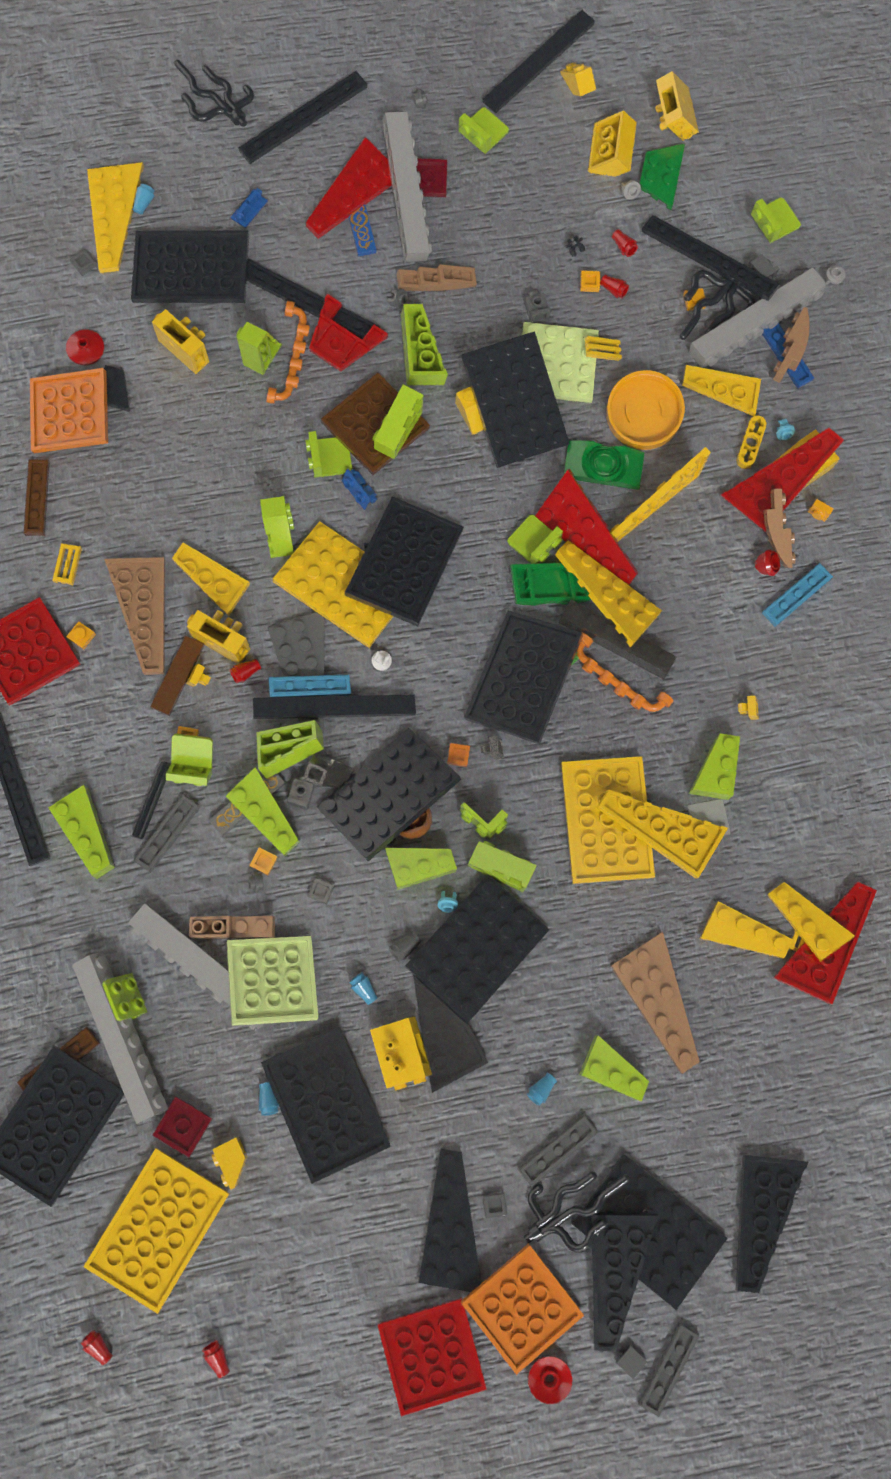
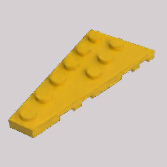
M143 162L87 169L100 273L114 272L120 269L124 252L123 247L128 236V226L133 215L132 209L136 190L140 186V177L144 169Z
M706 447L702 449L681 470H677L670 480L662 482L657 487V491L636 511L630 513L624 519V522L620 525H615L610 532L617 541H620L699 477L711 452Z
M567 541L558 549L556 557L570 573H574L579 579L578 584L587 589L589 592L588 596L604 616L614 622L616 625L615 629L619 634L623 633L627 638L626 643L631 648L656 620L662 610L570 541Z
M612 790L606 791L596 807L695 879L700 877L728 827L711 824L712 822L702 821L681 812L652 805V803L646 801L642 802Z

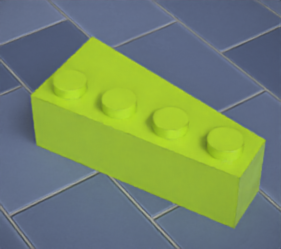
M403 304L401 325L407 385H444L448 373L446 368L444 369L442 357L438 352L435 337L430 330V324L423 304Z
M255 767L226 797L286 856L300 841Z
M82 785L48 807L93 877L98 879L115 868L89 788Z

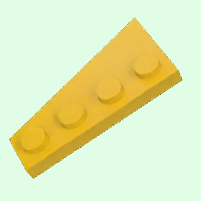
M686 365L682 386L751 416H755L761 379Z
M185 543L181 544L172 557V560L228 616L250 585L249 581Z
M785 882L767 895L820 962L855 936Z
M719 901L716 902L699 938L782 959L785 958L793 939Z

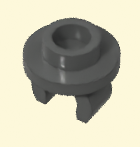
M404 289L392 290L391 293L394 298L387 299L388 303L393 307L402 309L403 304L408 302L406 291Z

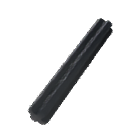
M160 762L132 833V836L135 838L143 839L166 782V772L171 765L168 762Z

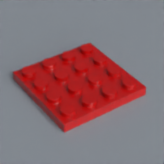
M40 597L0 619V692L9 706L81 665Z
M462 1297L377 1323L401 1416L487 1390L464 1306L461 1304Z

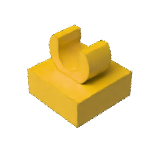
M197 664L194 666L186 684L192 687L196 686L197 683L206 686L211 677L203 674L204 666Z
M747 696L748 703H739L738 712L740 714H748L751 720L759 719L758 699L756 696Z

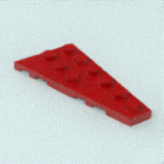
M366 137L306 221V227L318 239L347 219L364 204L366 205L392 186L388 159Z
M827 428L720 496L766 532L763 510L771 509V490L782 489V493H785L786 503L783 505L784 512L844 442V439L832 429Z
M856 882L828 914V916L855 935L854 938L821 962L804 942L773 979L830 1005L833 1004L877 890Z

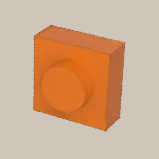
M450 743L447 764L467 767L470 746Z

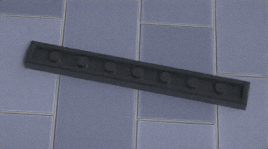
M583 10L578 12L483 98V103L496 114L594 25L595 20Z
M357 71L353 72L238 147L239 152L249 164H252L366 89L367 82Z
M654 215L642 227L644 234L766 301H769L779 288V283Z
M248 259L247 281L285 301L295 302L296 307L320 318V312L325 302L324 297ZM343 307L339 309L332 319L362 340L373 325L380 328L379 325Z
M415 694L253 698V719L416 715Z
M0 713V782L29 866H34L49 860L50 856Z

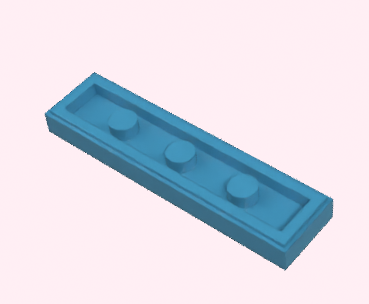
M819 563L769 605L762 614L776 627L829 582L833 576Z
M349 675L268 678L269 697L351 695Z

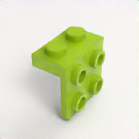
M485 107L481 108L471 118L465 113L459 117V132L484 154L509 132V127Z
M778 198L767 205L763 199L755 202L751 212V216L770 243L794 232L801 226L800 221L784 198Z
M316 431L308 432L309 439L305 440L307 452H311L308 464L309 470L313 469L314 478L345 474L347 469L352 470L350 452L336 437L317 440Z
M530 515L508 538L507 543L531 564H538L540 561L544 562L547 559L552 548L556 549L560 545L563 531L559 527L552 531L534 515Z
M178 733L173 734L171 765L166 772V780L173 781L174 783L207 786L212 775L213 739Z
M463 802L460 806L461 818L466 823L475 825L477 827L475 829L476 832L483 838L491 839L495 833L499 835L507 827L508 814L503 809L487 824L466 803Z
M132 973L106 979L102 982L117 1021L129 1018L133 1020L148 1012Z

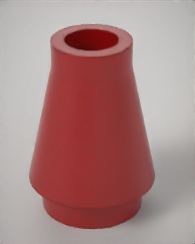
M620 229L613 233L612 239L623 256L631 257L638 249L636 240L623 233Z
M604 275L600 281V285L616 298L622 299L628 292L629 284L625 280Z
M255 658L251 661L233 665V668L229 671L233 680L238 684L245 682L260 670L261 666Z
M95 1330L91 1331L80 1343L83 1346L82 1350L100 1362L102 1366L113 1356L100 1332L97 1333Z
M214 1341L203 1348V1358L216 1373L217 1377L222 1378L227 1375L230 1370L223 1345L219 1344L218 1341Z

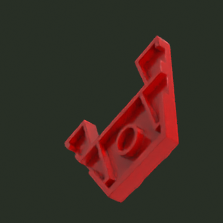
M327 294L309 350L341 372L386 340L388 333L373 325L363 340L332 320L342 307V303Z

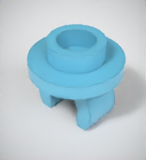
M787 419L779 420L780 427H777V438L779 440L790 439L795 433V427L789 424Z
M442 891L437 905L438 908L445 913L455 911L458 908L456 892H453L452 898L445 897V891Z

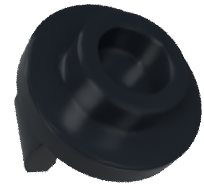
M577 235L568 239V244L565 245L566 248L570 247L569 252L572 257L577 255L576 247L579 248L580 252L585 251V246L580 243L583 238H578Z

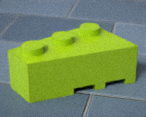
M246 322L244 327L239 328L236 336L243 365L264 375L282 344L267 331Z
M404 384L402 385L388 414L383 419L380 430H377L373 436L375 450L393 459L396 458L422 414L423 394Z
M284 496L260 499L265 532L268 536L267 541L271 558L292 555L294 549L291 530L294 529L290 503L285 502Z
M315 720L256 732L258 769L266 779L324 749L323 731Z
M720 733L715 738L688 794L729 800L733 797L740 736Z
M479 841L467 866L485 875L489 874L493 879L524 892L537 865L523 858H518L509 851L503 849L501 851L494 848L495 845L488 841H483V843Z
M385 848L397 890L457 871L451 849Z
M594 1036L579 1075L642 1102L649 1080L600 1036Z

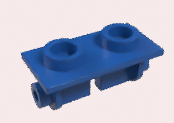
M259 188L253 189L230 218L246 228L268 200L261 196L262 191Z
M347 469L341 481L345 488L354 496L356 502L365 510L369 502L373 504L377 501V494L369 485L362 487L366 481L359 471Z

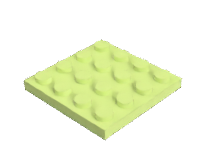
M524 322L522 335L533 331L536 333L555 398L592 403L596 358L586 357L585 338L587 336L598 337L599 330Z
M311 936L227 940L232 1026L318 1020Z

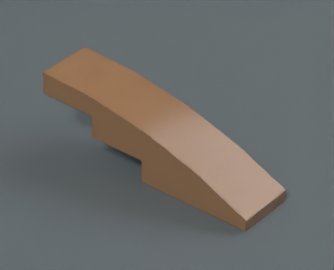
M439 264L438 268L419 267L417 271L399 269L397 272L398 289H404L405 291L456 290L477 285L475 268Z

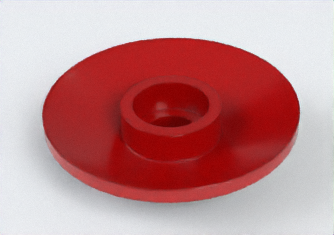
M87 329L73 333L66 343L68 357L79 365L94 364L102 357L105 349L102 337L95 331Z
M546 1356L540 1358L532 1365L529 1371V1389L532 1395L542 1403H559L571 1391V1371L567 1364L557 1357ZM549 1374L553 1376V1380L551 1382H547L545 1380L546 1376Z

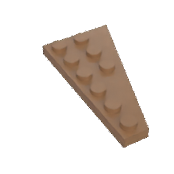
M165 558L104 559L143 674H165Z
M661 932L611 965V968L679 1072L683 1074L700 1061L664 934Z

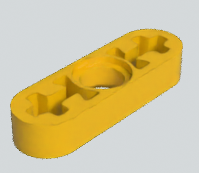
M753 416L747 425L736 459L737 465L742 469L750 468L755 462L767 425L766 420L762 416ZM757 422L759 423V428L757 432L754 433L753 431L755 428V423ZM753 438L756 441V446H749L746 440ZM747 452H750L748 462H744V456Z

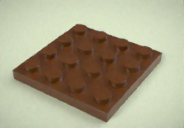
M376 373L321 418V423L372 475L376 474L393 459L374 449L373 436L377 430H380L384 417L388 414L398 395V392L379 373ZM422 416L418 419L398 454L430 429V424Z

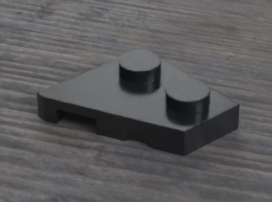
M105 365L107 406L130 412L124 370Z

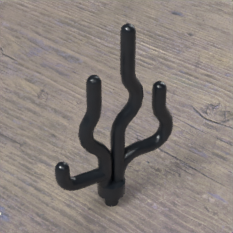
M180 60L174 61L175 67L189 81L191 91L196 96L212 99L219 106L204 114H199L196 111L194 101L188 94L182 93L181 98L188 105L189 114L193 119L199 122H206L217 115H226L236 126L245 127L247 125L246 115L241 109L250 104L254 99V92L250 86H243V91L247 96L234 103L231 99L232 87L226 79L218 77L207 65H203L202 71L213 83L224 87L223 101L215 92L199 89L193 74Z
M706 270L697 271L691 279L690 289L684 296L685 301H690L696 294L700 278H705L721 288L713 298L701 299L695 304L693 317L681 332L680 339L685 340L694 329L701 317V309L705 306L716 305L725 294L727 311L718 315L713 320L706 333L718 327L721 322L732 317L734 313L733 296L735 293L747 301L748 305L745 309L755 304L754 297L741 286L728 279H719Z
M592 1171L578 1182L560 1187L553 1198L552 1209L547 1214L543 1213L536 1202V1197L543 1192L544 1187L541 1184L536 1185L528 1194V1204L538 1220L528 1227L529 1233L524 1236L526 1242L531 1243L533 1240L539 1242L547 1235L555 1233L561 1237L571 1251L582 1253L592 1246L595 1237L608 1227L607 1220L603 1219L594 1225L580 1244L575 1243L568 1232L560 1225L575 1215L592 1217L602 1210L605 1201L630 1182V1176L625 1174L598 1195L592 1207L573 1206L559 1216L557 1215L560 1212L563 1197L567 1193H576L592 1183L597 1178L596 1172Z

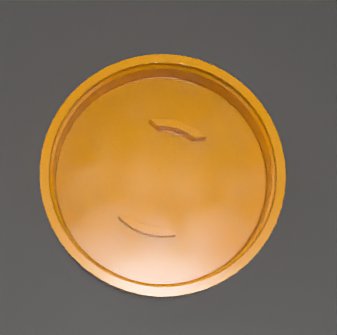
M650 370L630 373L618 381L610 393L606 407L608 426L613 435L628 447L638 450H651L661 447L676 435L683 421L685 412L683 395L679 387L662 373Z

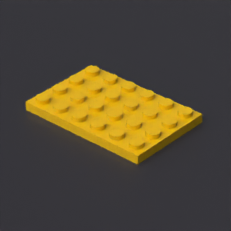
M320 521L272 579L273 583L368 648L371 647L394 617L345 596V591L364 551Z
M642 756L561 762L572 884L655 878L652 847L596 808L608 790L647 802Z
M155 1148L83 1267L158 1314L230 1193L165 1152Z

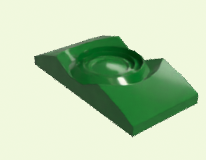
M569 441L564 474L568 469H571L577 481L635 490L640 489L644 452L626 446H606L594 441Z
M562 563L511 564L510 566L515 604L537 606L557 603L567 605L591 600L587 589L578 584L579 579L574 573H570Z

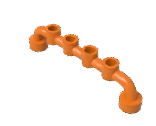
M287 301L285 316L292 318L293 314L299 317L286 387L282 393H277V388L269 387L267 403L275 404V400H285L291 395L293 388H298L299 377L296 376V372L301 371L303 360L299 359L300 353H305L306 342H303L304 336L308 337L310 325H306L307 316L301 308L295 306V302Z
M581 632L583 637L577 650V656L583 663V670L589 674L593 671L600 675L598 677L599 682L605 686L609 683L616 687L614 692L621 698L626 695L632 699L630 704L637 710H640L642 707L650 712H657L665 706L669 708L674 702L668 694L661 691L656 697L658 702L656 704L649 703L642 695L630 689L626 683L618 680L611 672L599 666L595 660L587 657L583 649L584 647L589 648L594 641L587 634Z

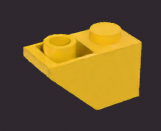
M573 62L567 64L566 68L560 71L573 95L583 96L596 90L591 67Z
M239 1136L212 1149L214 1154L211 1156L216 1167L220 1166L223 1172L220 1175L225 1187L229 1186L230 1190L237 1187L247 1159L246 1151Z

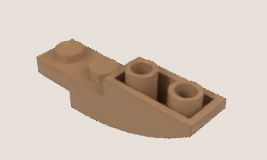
M806 307L803 308L801 313L797 312L791 322L794 324L793 328L788 327L783 336L786 339L783 346L786 348L782 356L785 358L783 362L778 361L773 370L776 372L773 380L779 383L788 368L793 371L796 370L804 355L809 337V314Z
M782 489L771 490V509L763 510L766 532L772 549L778 554L781 564L784 568H792V564H795V552H792L795 534L791 532V528L783 529V525H786V513H783L786 496L785 493H782Z
M275 916L190 917L189 938H275Z

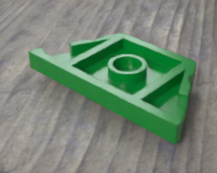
M685 144L647 151L639 183L641 190L650 194L656 201L660 200L665 203L668 210H672Z

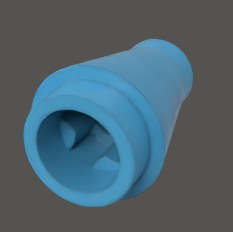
M140 184V187H137L132 209L134 212L143 215L145 209L155 197L154 189L146 184Z
M363 972L349 981L351 984L350 988L367 1005L378 998L368 975L365 976Z
M547 1073L528 1089V1098L538 1106L545 1103L557 1080Z
M270 1083L259 1084L258 1111H261V1116L278 1113L279 1105Z

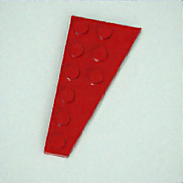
M568 469L535 517L552 531L559 527L563 531L561 538L565 542L570 541L627 585H630L638 575V571L627 554L618 545L617 539L611 534L592 501L588 499L582 486L574 478L571 469Z

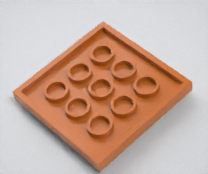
M104 368L30 378L31 451L33 453L108 443L107 377Z
M529 1243L461 1301V1304L516 1375L584 1316Z

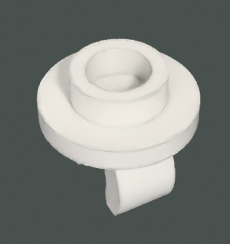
M377 651L373 655L372 665L375 669L384 671L391 666L392 658L388 652Z

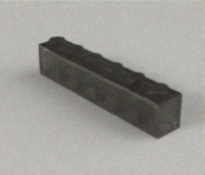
M570 600L561 616L559 623L563 626L587 634L598 645L663 680L677 656L641 637L630 648L626 643L627 638L623 633L619 634L615 629L616 625L614 622L573 600Z

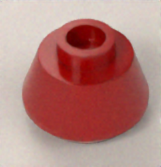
M771 549L760 554L755 561L756 570L764 575L775 576L780 570L778 554Z

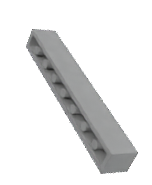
M386 112L383 119V129L404 262L427 261L429 254H431L432 246L427 238L429 227L428 224H425L424 219L426 218V209L422 207L423 191L419 188L420 172H417L418 160L417 155L413 151L415 140L414 137H411L412 122L408 120L407 112Z
M814 268L809 269L777 289L769 301L761 299L692 342L689 354L701 368L713 366L717 363L718 359L723 356H729L737 347L745 346L753 337L758 338L764 332L763 329L774 328L780 320L788 319L796 310H802L812 300L820 299L824 294L826 282Z
M144 903L128 922L132 926L131 931L138 937L142 935L148 939L147 944L155 951L158 948L164 952L163 957L171 964L174 961L181 966L179 970L187 977L190 974L197 979L195 983L203 990L206 988L210 989L213 992L211 996L219 1003H222V1001L226 1002L229 1005L227 1009L231 1012L228 970ZM252 1024L247 1026L254 1030L255 1028L261 1029L264 1026V1024Z
M104 951L88 955L72 965L136 1124L168 1110L132 1019L117 1021L102 985V982L106 979L114 978Z

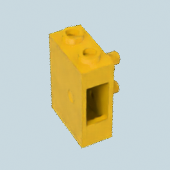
M671 71L656 80L661 103L655 109L657 113L663 111L664 114L660 117V129L663 131L669 128L683 141L691 138L699 130L689 87Z
M165 309L162 313H158L152 321L157 339L193 373L197 374L209 363L205 345L201 341L206 334L202 330L199 331L196 326L188 330L186 326L191 323L188 317L178 321Z
M197 610L195 615L192 614L189 617L187 628L193 639L204 643L205 646L236 664L243 662L250 651V646L246 637L238 633L243 626L241 622L236 621L234 623L233 619L227 617L224 623L221 624L219 621L224 613L220 610H217L212 618Z
M415 1016L370 1030L386 1088L394 1087V1090H399L407 1087V1082L413 1081L414 1085L425 1082L427 1076L432 1075Z

